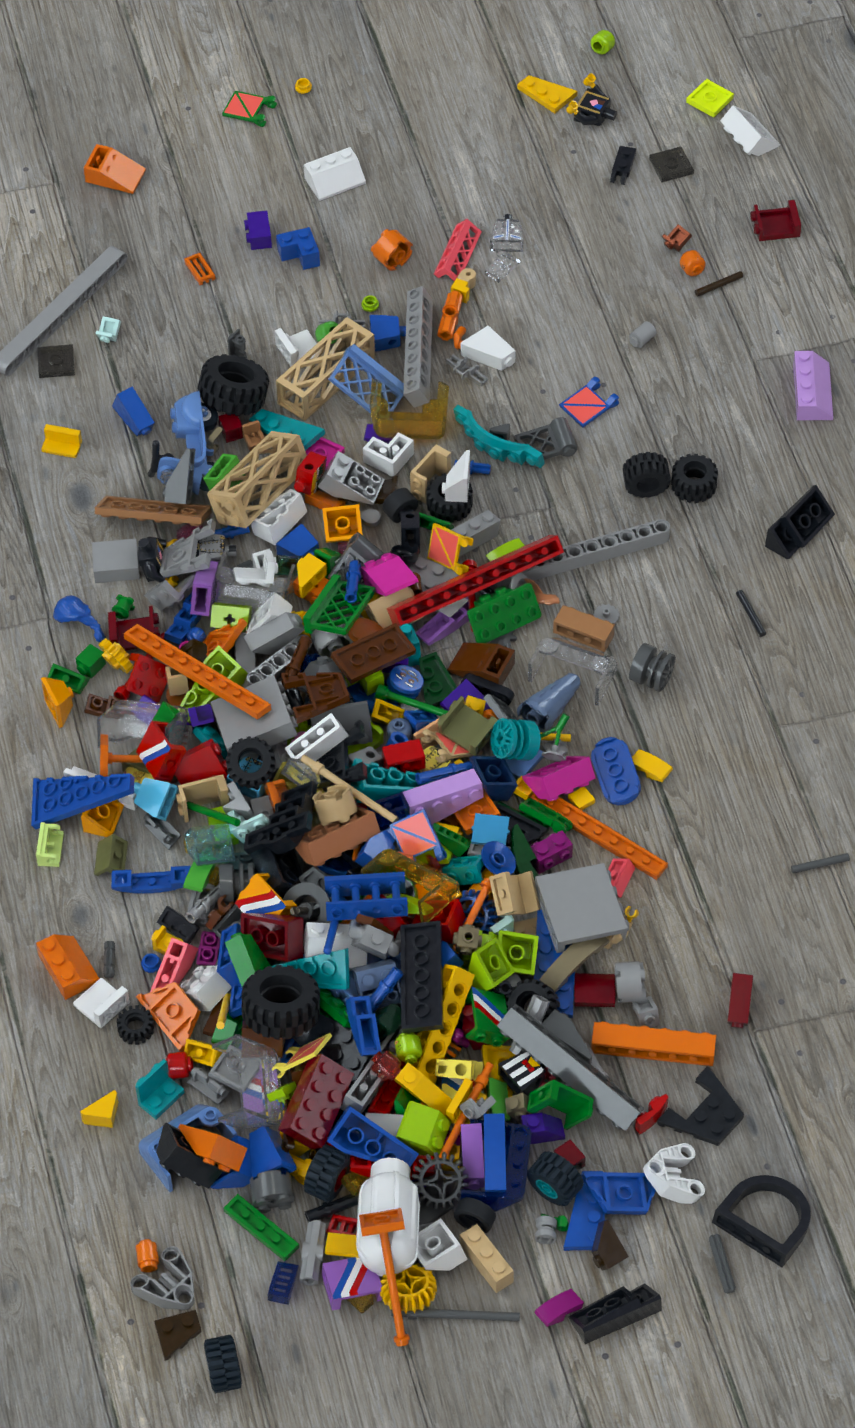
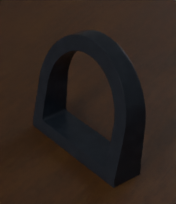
M759 1175L745 1179L735 1186L715 1210L712 1223L775 1264L783 1267L803 1241L810 1223L811 1211L805 1195L794 1184L776 1176ZM759 1191H771L781 1194L796 1208L799 1225L784 1244H780L732 1213L743 1198Z

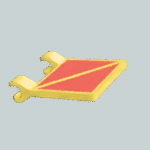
M331 1033L302 1047H289L285 1054L292 1053V1058L287 1063H276L272 1068L273 1071L274 1069L280 1071L277 1078H282L288 1069L315 1057L332 1037Z

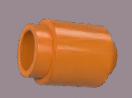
M150 1239L141 1240L136 1245L138 1267L144 1273L154 1272L158 1269L157 1265L159 1264L157 1244Z

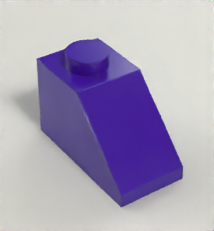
M542 1112L521 1115L524 1145L565 1140L562 1119Z

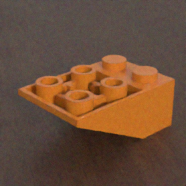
M96 144L84 166L85 182L134 194L146 171V168L114 148Z

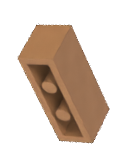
M563 605L554 620L553 633L605 652L614 637L615 624L596 618L591 614L580 612L573 607Z

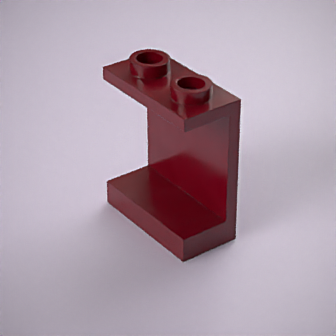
M149 606V617L118 621L115 611L108 612L109 641L112 644L114 642L119 643L125 651L140 649L124 639V633L136 624L160 637L159 627H156V624H159L158 613H154L153 606Z

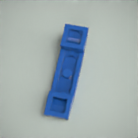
M191 866L171 867V871L132 874V870L112 871L111 888L120 892L140 894L161 893L183 888Z

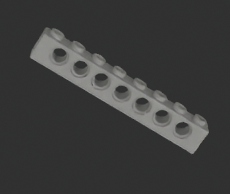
M423 286L407 291L403 395L413 408L430 402L433 299Z

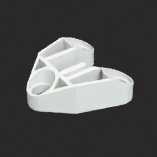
M687 1143L660 1149L643 1167L646 1178L661 1197L677 1203L692 1204L705 1193L704 1185L700 1181L680 1177L681 1169L678 1168L686 1166L695 1157L694 1148ZM681 1151L685 1152L689 1156V1158L683 1156ZM691 1188L695 1189L698 1194L693 1193Z

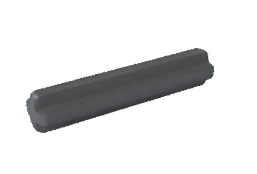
M719 1234L711 1235L709 1242L724 1292L727 1294L733 1293L736 1287Z

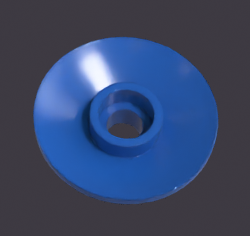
M490 841L483 846L481 858L491 873L496 875L510 872L511 875L515 871V857L506 845L497 841Z

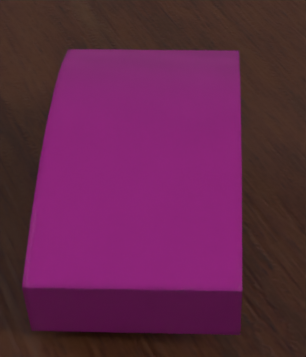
M202 931L196 965L215 966L219 957L220 939L214 932Z
M569 1289L546 1301L534 1313L549 1327L564 1321L566 1314L582 1309L584 1302L572 1289Z

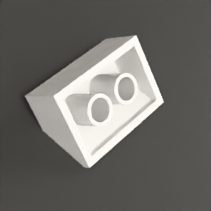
M733 105L720 120L724 125L723 128L734 136L733 139L743 146L744 152L748 155L760 156L780 145L752 113Z
M351 147L304 164L305 180L319 201L366 184L359 160Z
M306 922L303 933L305 958L324 954L323 950L330 923ZM338 924L332 951L348 948L349 971H352V968L367 965V952L351 945L353 939L349 936L350 924Z

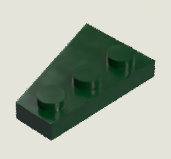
M433 652L419 658V667L424 679L423 693L425 703L438 707L441 706L440 703L457 686L437 652Z

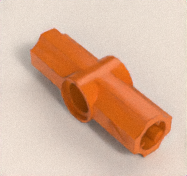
M458 291L448 293L445 306L442 308V318L437 335L445 341L453 339L455 327L458 324V316L463 300V295Z

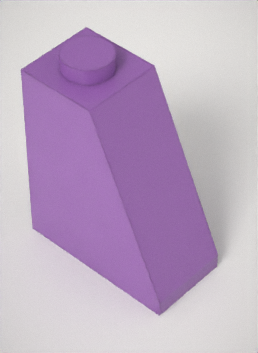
M482 1123L461 1124L462 1166L466 1168L463 1174H468V1178L463 1179V1182L468 1183V1187H464V1189L477 1190L484 1188Z

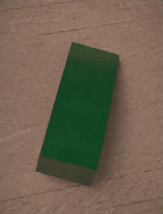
M516 824L513 826L510 835V847L516 861L514 872L515 875L532 871L535 882V876L538 875L532 864L536 856L519 825Z

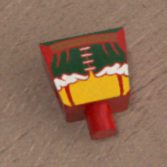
M312 451L308 453L297 468L294 489L297 492L312 495L320 489L318 485L325 472L327 457Z

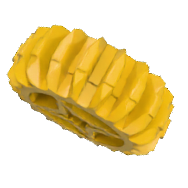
M417 1263L395 1274L400 1306L405 1314L408 1311H413L415 1314L417 1309L423 1311L424 1306L429 1307L430 1303L434 1301L437 1286L432 1271L425 1270L424 1267ZM383 1275L380 1281L382 1285L380 1296L384 1304L388 1305L391 1310L392 1305L387 1275Z

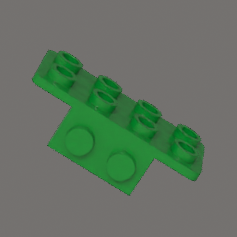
M530 583L515 589L506 588V586L499 587L492 594L481 595L479 600L474 601L475 607L467 611L477 643L492 641L539 619L542 615L533 586Z

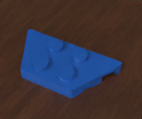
M584 1172L582 1175L583 1181L605 1214L646 1215L656 1192L644 1173Z

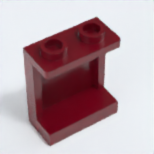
M788 200L787 208L759 210L758 205H754L753 211L750 212L751 222L755 223L754 234L758 235L759 241L800 237L801 222L795 200Z

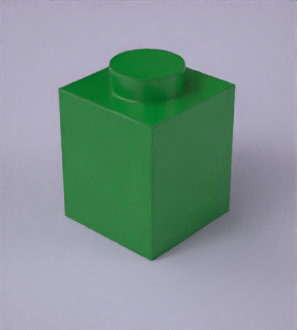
M89 644L75 658L78 672L92 679L106 665V660L102 657L104 652Z

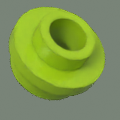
M368 295L362 300V309L367 312L376 311L379 308V301L375 296Z

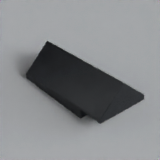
M813 485L767 530L766 548L785 559H789L799 548L805 547L835 515L817 485Z
M645 1283L632 1291L622 1286L568 1317L584 1344H587L662 1311L661 1296Z

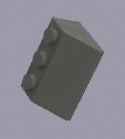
M367 701L343 704L311 718L312 728L332 713L348 732L355 727V722L361 720L364 723L365 737L348 746L373 742Z

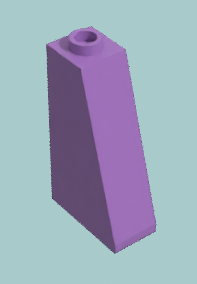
M210 561V568L196 571L190 614L209 616L217 580L218 562Z

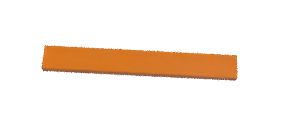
M535 793L529 797L572 821V829L621 859H630L637 869L655 880L668 867V863L561 797L553 801L539 799Z

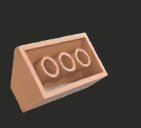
M357 807V812L350 815L351 819L347 822L340 823L338 820L325 826L320 823L304 834L295 849L305 863L316 867L325 864L326 860L337 858L346 850L356 849L359 844L367 842L371 837L380 833L375 813Z

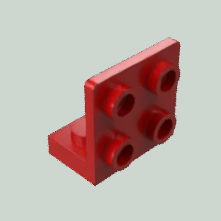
M131 653L129 660L134 662V667L125 689L139 696L146 695L159 703L167 683L165 670L167 665L141 654Z

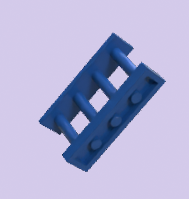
M405 872L324 876L325 892L329 897H332V902H326L327 921L356 919L358 914L372 918L408 916L407 897H400V893H406ZM380 894H392V898L380 899ZM360 895H372V899L360 900ZM352 896V900L340 901V897Z

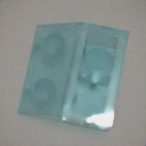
M229 823L191 827L184 834L188 854L197 866L236 861Z

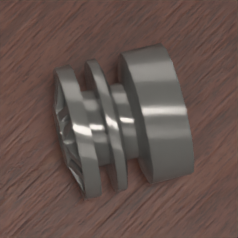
M643 643L633 659L629 679L639 684H643L647 680L648 688L654 687L656 691L661 692L672 675L676 657L671 653L667 655V652L664 650L657 655V647Z
M240 863L239 872L236 873L233 864H219L220 897L227 895L224 900L226 905L232 901L236 902V896H239L240 892L250 883L251 877L256 874L253 863H248V872H244V864Z

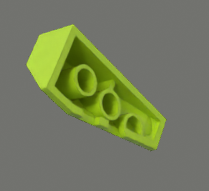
M219 645L203 662V664L240 686L248 675ZM195 682L178 708L179 714L190 724L191 721L187 708L211 704V701L221 697Z

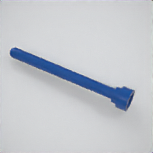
M340 897V901H347L345 898ZM333 920L330 923L323 950L326 955H329L332 951L339 920Z

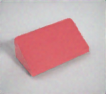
M613 859L608 868L612 878L611 884L616 887L618 898L622 897L635 870V866L630 859Z

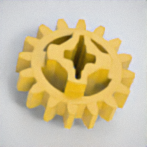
M104 638L98 644L104 652L102 657L114 669L118 670L120 668L126 674L133 669V664L129 660L130 655L119 643L114 642L112 644Z

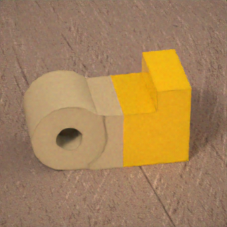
M470 268L463 269L451 286V292L458 291L463 295V303L467 304L470 297V289L476 285V272Z

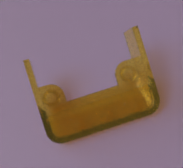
M372 378L370 411L373 429L378 436L394 438L398 432L411 439L437 440L444 436L449 386L442 381L438 382L437 399H430L429 403L423 404L422 413L388 412V402L381 397L382 383Z
M393 849L381 851L361 869V874L389 873L394 870L405 872L407 878L424 886L429 892L418 901L421 923L429 922L460 893L459 883L453 878L409 854Z

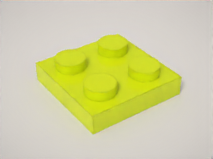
M706 79L687 97L686 103L714 118L734 98V93Z

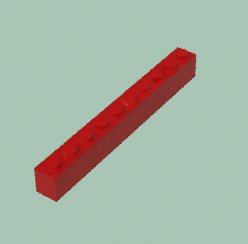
M548 535L386 609L392 624L396 623L401 627L403 624H408L564 553L558 535Z

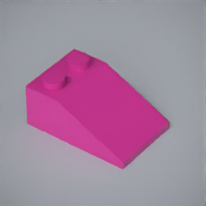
M393 553L383 554L381 559L376 561H367L364 563L365 566L360 568L365 585L376 587V593L385 597L419 582L418 578L403 560Z

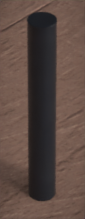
M743 590L737 591L736 595L759 636H765L766 631Z

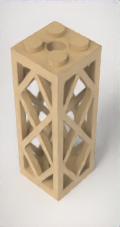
M271 431L207 493L218 524L247 528L296 480V469L307 456L300 435ZM270 453L269 456L258 460L259 454ZM264 465V466L256 473V468H258V467ZM288 470L287 477L276 478L277 475ZM243 480L242 483L230 488L231 481ZM262 486V490H261V491H259V492L253 494L255 491H257V490ZM260 498L259 505L248 506V503Z

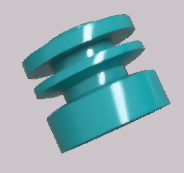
M507 718L497 720L491 731L490 738L493 754L500 759L532 760L540 748L541 736L538 725L531 720Z

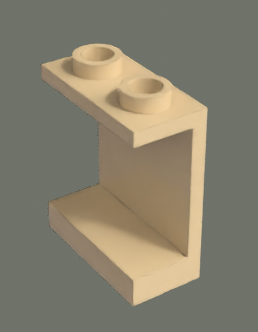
M436 444L410 472L411 493L417 500L425 504L427 503V482L434 474L442 476L441 474L446 473V475L451 470V452Z
M223 774L178 785L179 793L175 794L179 816L184 817L185 823L189 822L188 801L199 805L216 801L220 802V806L229 803L228 787Z
M532 871L519 875H510V872H503L489 877L497 916L525 915L541 910Z

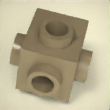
M465 924L463 927L459 926L458 932H454L453 944H456L455 952L463 955H472L477 950V947H481L482 935H479V929L469 924Z

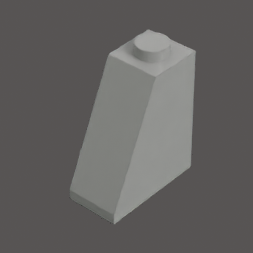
M285 612L246 634L244 639L251 652L273 655L304 631L303 621L298 614Z

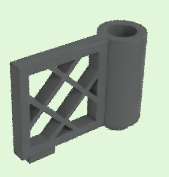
M564 417L554 419L549 425L515 435L517 443H522L521 440L525 438L532 439L529 443L532 447L535 441L543 443L540 449L533 448L543 453L544 460L558 455L570 457L577 451V445L568 421ZM548 431L549 435L546 439L539 437L541 433ZM547 445L552 446L555 449L550 452L544 451Z
M357 532L349 539L347 548L330 572L328 578L330 579L338 570L343 569L345 577L343 581L347 582L346 573L349 566H347L346 558L349 554L354 557V560L359 561L361 566H365V562L381 559V556L385 553ZM361 577L358 583L361 585H365L364 580L361 581L363 579V577Z

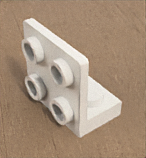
M281 328L275 330L276 346L290 367L317 344L308 330L301 331L292 336H289L287 333L285 334Z
M100 978L77 998L73 1005L98 1027L102 1028L126 1007L130 1000L126 988L121 986L116 990L103 978Z

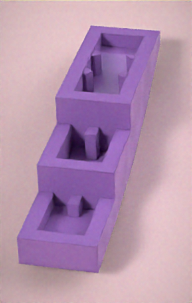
M469 601L451 617L441 612L437 613L416 632L417 637L429 646L459 629L469 621L467 615Z

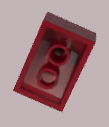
M241 913L242 934H251L266 958L285 962L303 958V918L278 914Z

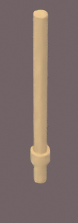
M306 755L302 756L300 761L310 767L312 772L322 775L335 785L346 784L347 787L350 786L353 797L390 822L394 823L398 820L396 815L327 770L325 765L319 761L315 762Z

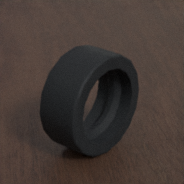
M468 1197L462 1198L459 1201L454 1212V1218L466 1229L478 1224L484 1233H488L496 1219V1213L484 1202Z

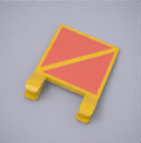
M433 523L427 558L455 571L458 575L466 573L469 567L458 563L460 547L473 546L474 539Z

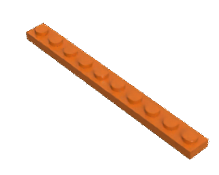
M136 624L124 633V639L257 720L271 710V704L139 624Z

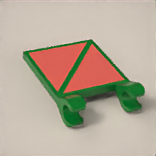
M235 91L222 112V116L253 122L260 127H264L266 121H264L265 115L258 113L263 104L269 108H275L277 105L275 102L276 97H263Z

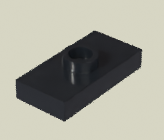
M166 906L157 920L159 925L165 926L168 931L188 944L191 943L200 929L199 926L188 922L182 914L170 906Z

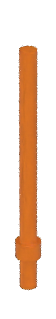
M490 1062L486 1063L481 1074L477 1076L474 1082L475 1086L469 1098H472L475 1102L489 1081L488 1077L494 1067ZM461 1111L439 1154V1158L442 1157L443 1152H446L447 1159L461 1132V1124H465L467 1120L463 1111Z

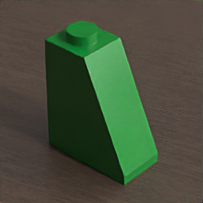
M238 932L231 935L230 940L224 942L241 987L257 970H264L265 967L271 966L251 934Z

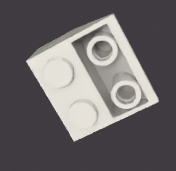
M198 966L194 969L193 975L180 985L200 1011H211L232 988L217 972V966Z

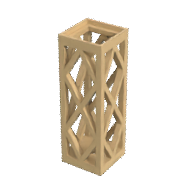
M346 317L276 380L277 403L303 421L307 420L340 390L328 378L343 357L345 352L343 350L346 347L355 344L371 358H375L374 334ZM338 339L329 352L331 341ZM349 358L345 361L346 368L351 362ZM339 360L335 365L332 366L333 361ZM307 367L299 379L301 368ZM320 371L319 377L311 379ZM355 371L347 372L349 381L355 376ZM343 372L337 373L334 377L339 382H345ZM309 387L305 392L302 390V388ZM321 387H322V391H321L320 397H319V398H315V396L317 395V393L319 392V390H320ZM296 394L294 403L288 400L292 395Z

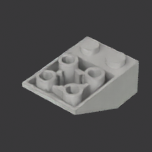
M338 451L329 462L318 488L333 497L373 505L385 479Z

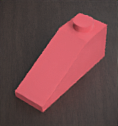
M171 938L150 992H152V989L162 988L173 982L180 984L191 968L198 948Z

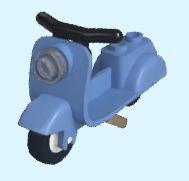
M196 391L183 396L174 403V408L170 409V418L174 419V422H172V433H175L176 438H185L186 447L196 449L192 492L199 495L200 489L206 492L210 491L203 478L215 464V462H207V457L211 459L219 450V445L214 444V441L222 433V428L217 427L206 442L205 432L214 429L217 425L218 413L215 408H210L207 403L201 402L200 391ZM154 440L148 477H154L157 472V478L162 484L166 485L180 459L174 458L170 453L159 455L160 443L158 440Z

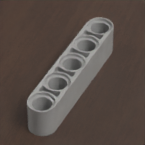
M304 634L297 636L247 675L242 687H247L273 675L276 680L280 678L281 673L286 672L285 668L292 659L300 637Z

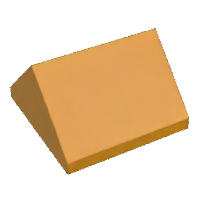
M114 800L83 812L81 815L83 832L104 837L110 836L115 831L124 805L118 800Z

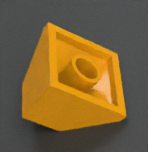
M43 677L41 678L44 700L57 725L61 728L64 726L73 707V691L71 687L67 688L62 680Z

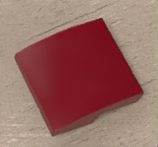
M575 973L574 1006L615 1007V974Z

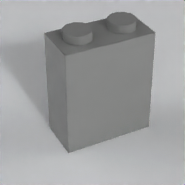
M136 539L92 542L95 583L140 579L139 572L142 569L138 561Z

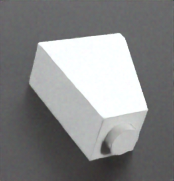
M489 326L461 342V355L463 357L501 371L515 363V350Z

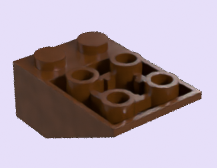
M463 642L447 671L462 678L466 673H471L503 685L515 664V650L500 644Z

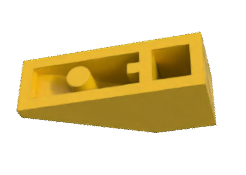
M407 1063L394 1081L424 1105L439 1110L446 1115V1110L452 1099L410 1063Z

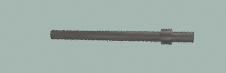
M417 1309L415 1314L413 1311H408L405 1314L401 1310L402 1317H408V1319L424 1317L500 1321L520 1320V1313L441 1309H423L421 1311Z

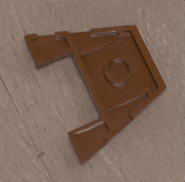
M318 672L316 676H306L305 673H298V676H289L288 673H281L285 689L305 686L311 704L293 707V714L297 724L350 701L341 672Z

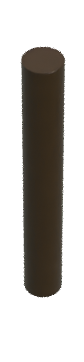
M739 271L694 291L697 297L743 278V273Z

